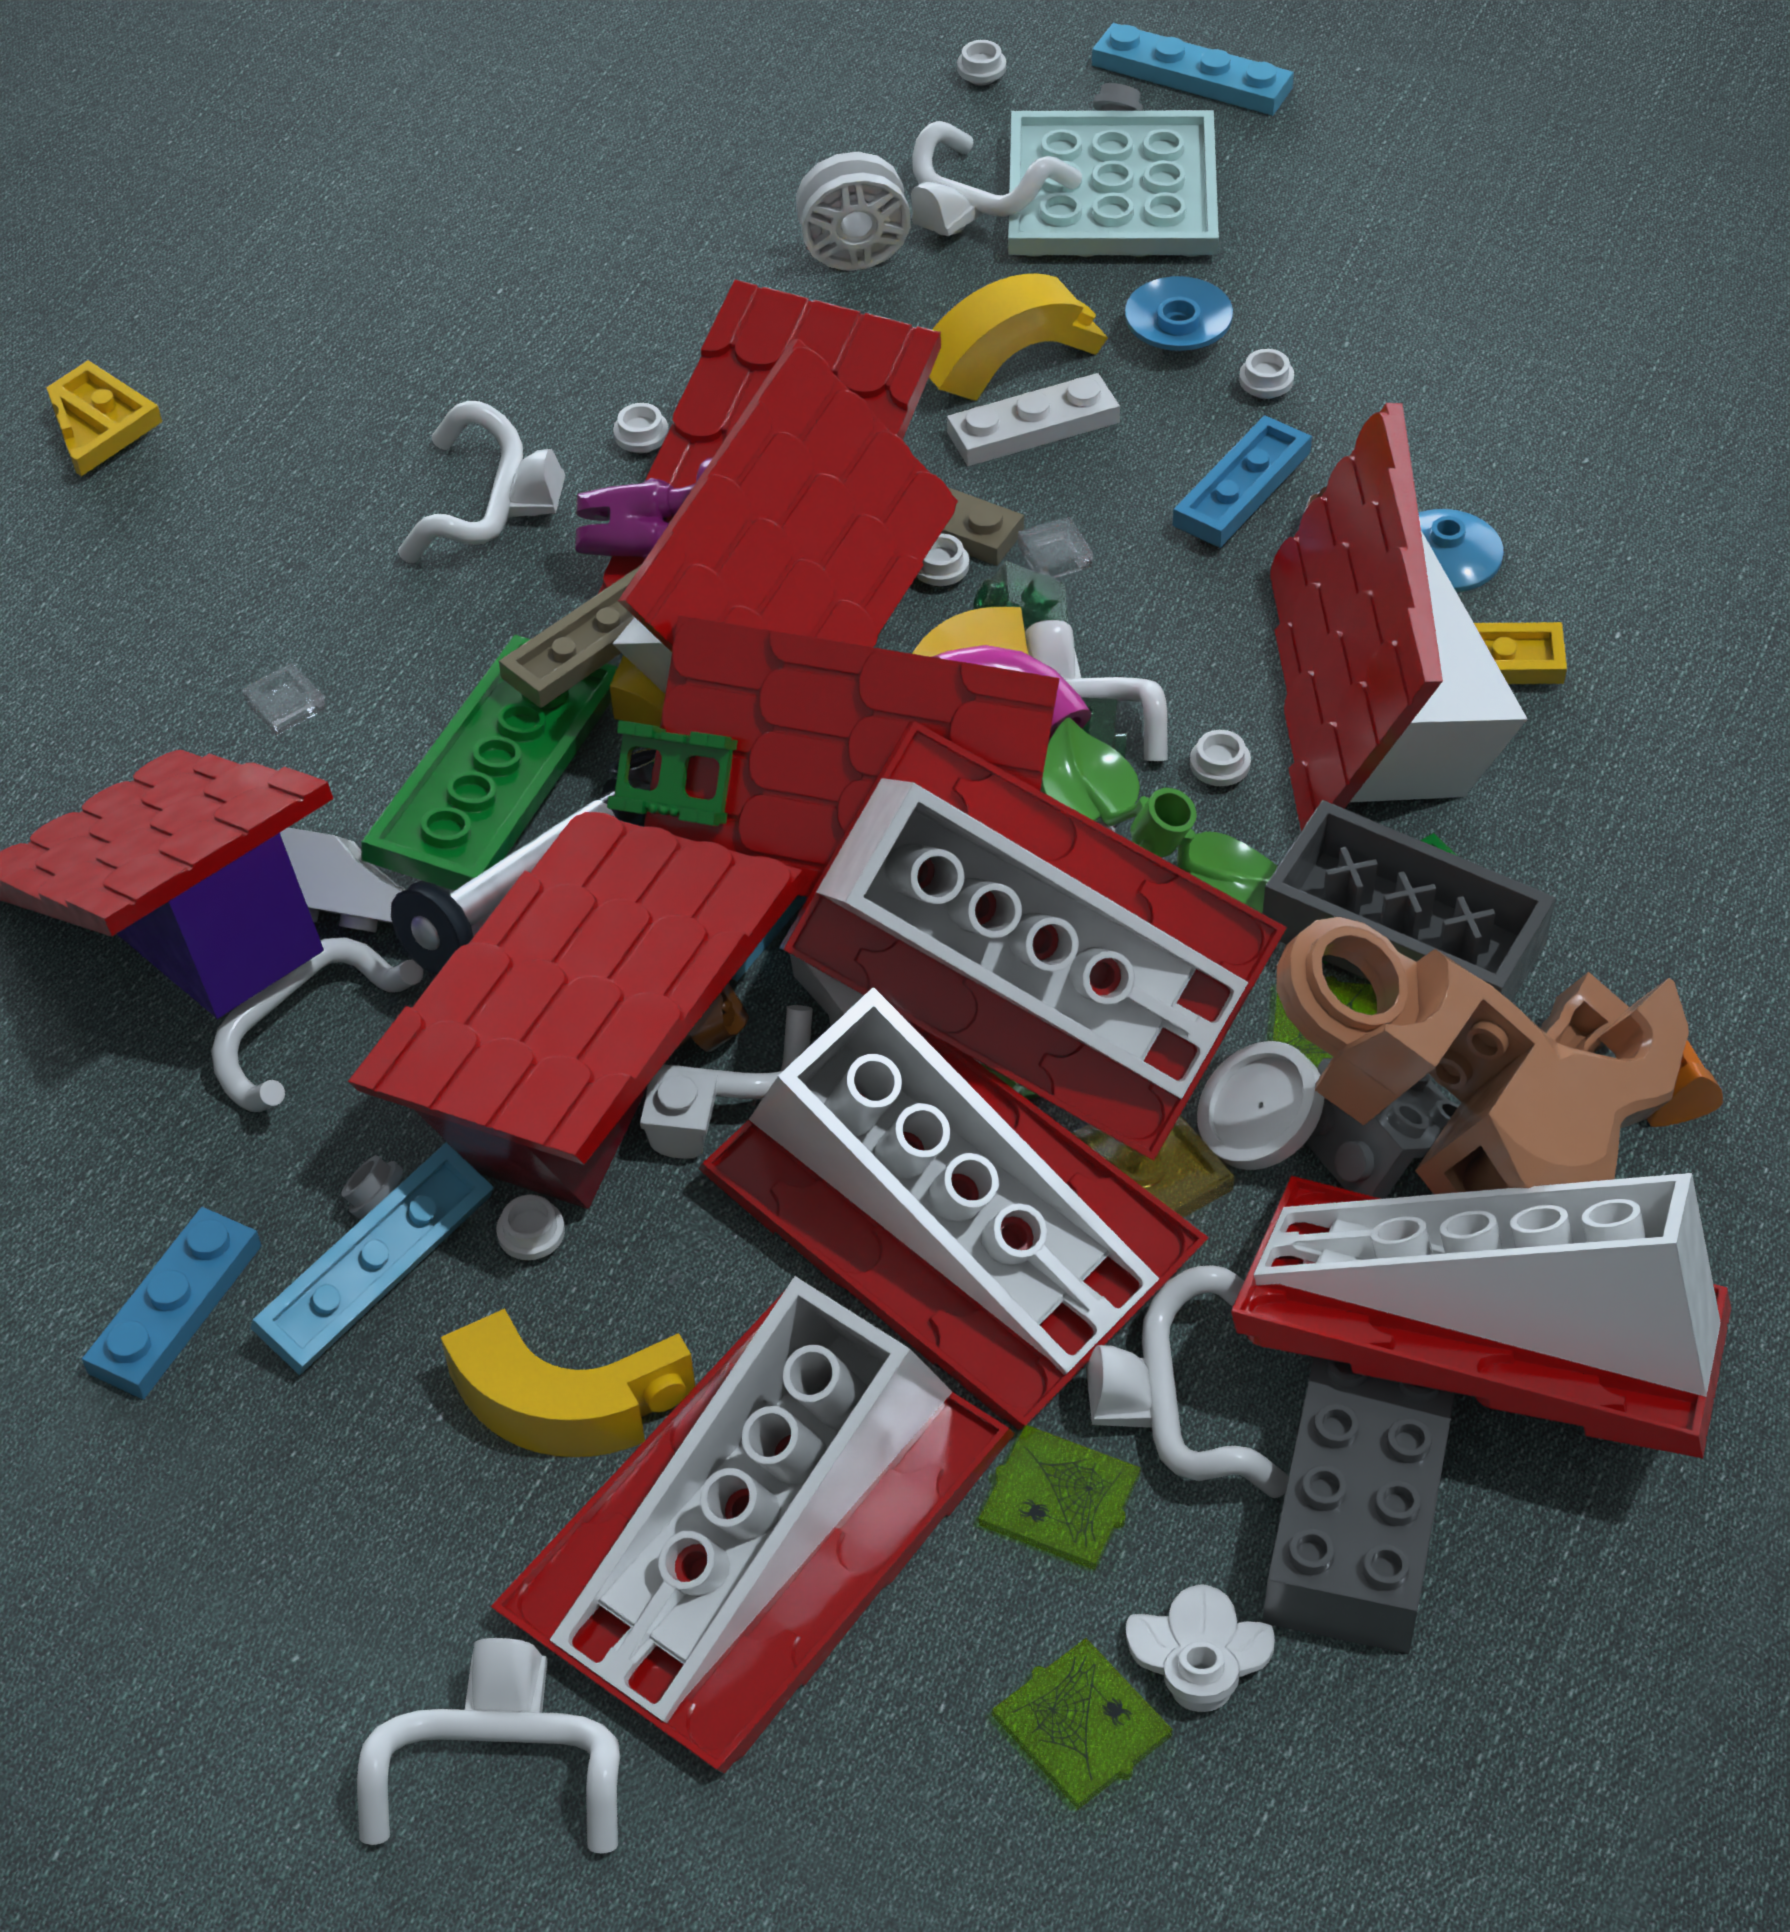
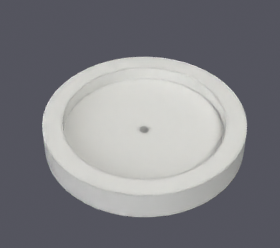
M1259 1042L1233 1053L1212 1073L1199 1099L1197 1123L1200 1135L1206 1146L1225 1163L1245 1170L1267 1168L1293 1155L1311 1136L1322 1113L1324 1097L1315 1091V1083L1321 1076L1318 1069L1298 1049L1282 1042Z

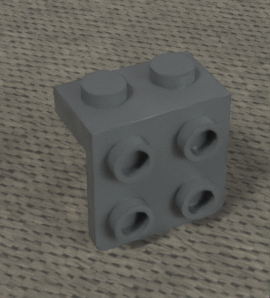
M1332 1058L1322 1059L1317 1067L1320 1075ZM1429 1073L1364 1126L1324 1097V1105L1318 1124L1305 1143L1344 1189L1385 1199L1413 1158L1425 1157L1459 1105L1448 1100L1430 1080L1431 1075Z

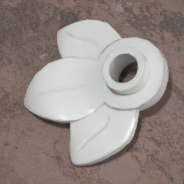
M1205 1584L1188 1587L1181 1591L1171 1603L1169 1616L1132 1614L1126 1623V1641L1136 1663L1143 1668L1164 1675L1165 1684L1171 1691L1174 1699L1181 1706L1192 1711L1208 1712L1222 1707L1237 1688L1239 1677L1263 1669L1269 1663L1274 1653L1275 1639L1272 1625L1249 1621L1237 1623L1235 1608L1229 1597L1219 1589Z

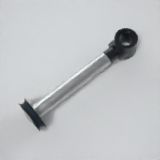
M647 748L631 754L628 781L633 788L650 790L656 749ZM619 760L610 765L608 771L611 778L604 784L603 793L600 797L451 894L436 884L425 881L413 883L408 890L397 893L391 902L390 917L398 940L415 963L429 973L437 975L454 952L461 946L469 944L474 936L471 926L495 910L524 870L532 871L568 822L576 815L582 814L584 811L607 813L620 821L644 827L646 814L607 808L608 796H615Z

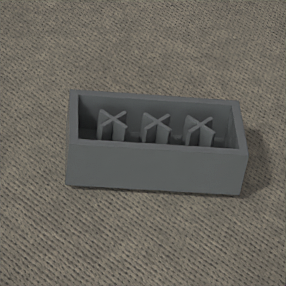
M1322 800L1266 884L1262 914L1287 927L1280 939V942L1286 945L1316 920L1342 917L1365 923L1387 937L1399 953L1416 962L1432 950L1437 949L1473 975L1493 986L1512 1002L1546 945L1556 897ZM1332 955L1322 956L1323 961L1369 980L1359 967L1345 958Z
M1318 1357L1313 1358L1267 1581L1262 1623L1409 1654L1455 1398L1454 1392L1352 1373L1350 1363Z

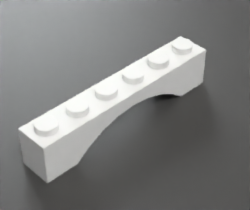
M289 827L280 832L313 922L318 921L319 911L340 914L339 926L367 932L376 933L378 921L392 923L390 917L391 902L397 893L407 889L399 886L373 864L361 861V849L355 842L335 835ZM491 914L471 926L473 936H475Z

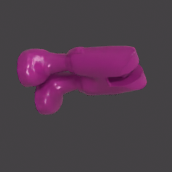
M707 458L700 464L696 483L712 458ZM650 478L649 480H644V483L611 486L577 494V516L596 521L610 520L608 524H591L576 528V553L614 557H642L645 560L669 525L668 522L664 521L675 516L696 483L681 488H673L671 484L663 480Z

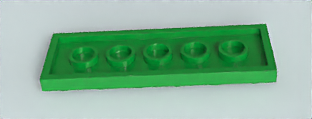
M514 635L361 841V861L455 891L503 860L611 703L610 684L618 666L606 663L544 707L539 708L500 676L499 660L531 640Z

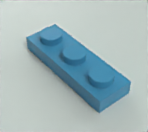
M1264 415L1173 509V526L1221 548L1310 454L1312 436Z
M201 1207L83 1356L82 1361L87 1373L144 1400L262 1245L257 1231Z

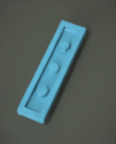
M1112 23L1092 49V66L1272 116L1293 89V71L1275 67L1268 62H1256L1230 55L1223 50L1208 49L1186 43L1179 38L1164 37L1142 31L1131 25Z
M444 1143L253 1318L250 1329L300 1376L489 1199L494 1187L449 1144Z

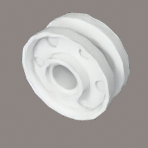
M850 152L836 154L819 162L803 177L796 193V210L801 224L803 241L815 259L831 268L852 271L871 268L884 262L903 246L911 228L910 209L904 197L902 181L894 167L876 155Z

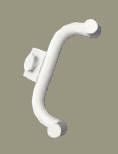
M936 121L927 125L920 132L912 154L913 174L919 184L911 192L912 222L915 225L935 231L939 235L950 236L961 232L967 224L983 214L1007 217L1023 210L1035 199L1048 177L1073 190L1080 185L1082 174L1076 168L1056 157L1045 156L1033 162L1019 185L1006 195H995L941 177L935 173L932 164L936 145L941 142L961 154H966L973 147V138L949 123Z
M466 401L455 405L432 435V441L435 446L443 450L449 449L467 424L476 423L487 429L498 441L501 448V458L485 516L478 522H468L447 514L426 516L415 525L399 547L398 553L400 557L408 563L417 562L436 537H445L462 544H485L499 536L509 517L556 513L565 473L552 449L537 450L523 459L521 439L516 428L505 415L492 406L480 401Z
M1058 620L1041 621L1031 625L1025 631L1028 655L1054 668L1080 695L1084 702H1141L1144 717V760H1168L1167 705L1164 691L1157 682L1147 679L1123 677L1081 678L1074 648L1073 630L1069 624Z
M346 937L321 940L324 949L322 953L237 1006L218 1027L211 1053L214 1074L224 1092L236 1104L250 1112H263L283 1101L285 1090L278 1081L268 1080L256 1086L245 1076L238 1060L239 1044L247 1031L323 967L338 962L352 965L362 972L370 982L387 992H401L419 983L423 978V968L416 964L414 960H406L392 967L367 944Z
M801 1005L787 1006L783 1062L779 1072L742 1073L664 1064L649 1082L640 1121L641 1129H645L650 1146L658 1153L673 1158L688 1159L700 1156L703 1152L705 1135H707L716 1096L763 1099L777 1076L810 1047L813 1009Z
M1209 1265L1187 1269L1167 1281L1149 1305L1143 1319V1358H1139L1132 1352L1114 1346L1097 1345L1089 1362L1086 1364L1092 1425L1151 1427L1159 1458L1176 1475L1196 1481L1227 1475H1241L1269 1497H1281L1286 1493L1289 1476L1261 1453L1241 1446H1223L1197 1452L1190 1450L1184 1444L1181 1435L1169 1340L1170 1326L1181 1307L1187 1301L1202 1293L1217 1294L1233 1307L1244 1283L1238 1275L1224 1267Z
M507 1638L477 1640L474 1642L465 1710H418L399 1715L377 1726L363 1743L357 1775L359 1839L365 1844L376 1845L384 1843L390 1837L388 1769L392 1754L403 1746L426 1740L548 1743L576 1746L590 1754L586 1783L587 1846L594 1853L612 1852L618 1846L617 1779L620 1762L618 1739L603 1724L589 1718L563 1713H542L548 1659L546 1656H542L533 1644Z

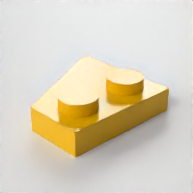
M89 360L46 387L75 471L81 477L162 423L157 404Z

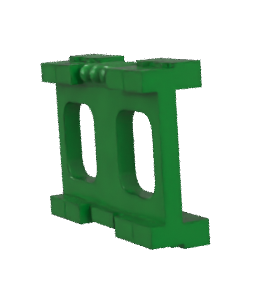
M619 720L617 733L623 734L615 796H608V809L639 814L650 812L653 814L670 815L672 817H679V820L713 826H719V823L726 824L728 813H725L729 777L733 750H737L738 740L727 736L691 731L690 735L666 732V729L659 728V726ZM637 747L656 749L662 756L659 783L656 789L652 791L633 788L629 784L628 776L631 754ZM694 756L714 758L719 763L720 769L716 795L710 800L690 797L686 793L688 764Z

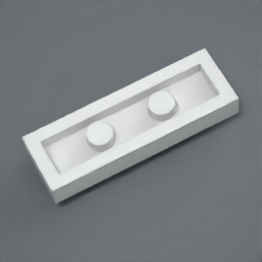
M1099 373L948 415L947 433L967 466H971L1120 423V405Z

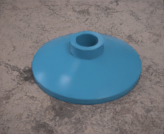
M1184 276L1164 277L1145 283L1131 294L1125 307L1127 326L1137 338L1151 346L1174 351L1194 350L1213 344L1227 333L1233 318L1231 301L1221 289L1207 281Z
M1433 509L1419 512L1421 531L1456 593L1478 588L1497 574L1502 564L1503 544L1497 532L1488 523L1472 514L1458 510Z

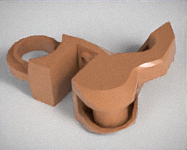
M1342 917L1314 921L1285 946L1277 965L1276 991L1287 1017L1308 1041L1333 1056L1315 1083L1316 1092L1363 1126L1428 1073L1438 1084L1445 1087L1461 1101L1415 1170L1433 1194L1506 1188H1531L1542 1185L1614 1180L1619 1150L1620 1128L1647 1119L1672 1100L1683 1051L1689 1035L1688 1023L1675 982L1670 978L1636 1001L1631 1007H1628L1591 973L1587 972L1556 997L1551 1014L1543 1022L1540 1029L1493 986L1473 975L1437 949L1432 950L1416 962L1399 953L1387 937L1370 926ZM1332 955L1345 958L1359 967L1370 980L1377 997V1013L1375 1015L1355 1012L1337 999L1329 989L1324 978L1322 956ZM1606 1045L1615 1054L1616 1058L1596 1054L1595 1052Z

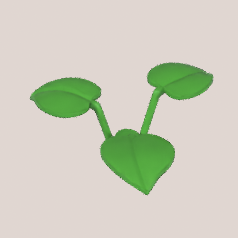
M1070 717L1066 718L1059 725L1048 743L1041 791L1094 821L1101 817L1104 823L1109 826H1114L1136 817L1130 829L1132 842L1159 857L1171 855L1178 847L1177 867L1258 912H1263L1265 886L1276 871L1277 865L1255 849L1226 834L1218 832L1195 834L1191 828L1196 821V808L1192 800L1177 789H1158L1150 798L1142 796L1136 803L1140 784L1138 776L1129 762L1111 746L1086 733Z

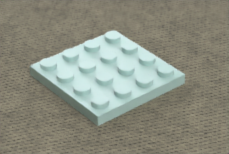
M1214 110L1011 111L1009 193L1019 185L1029 166L1037 159L1045 156L1056 157L1079 170L1082 174V181L1077 188L1072 190L1048 177L1032 202L1023 210L1009 215L1008 255H1027L1030 257L1042 255H1079L1082 257L1094 255H1131L1135 257L1147 255H1183L1187 257L1218 255L1219 232Z

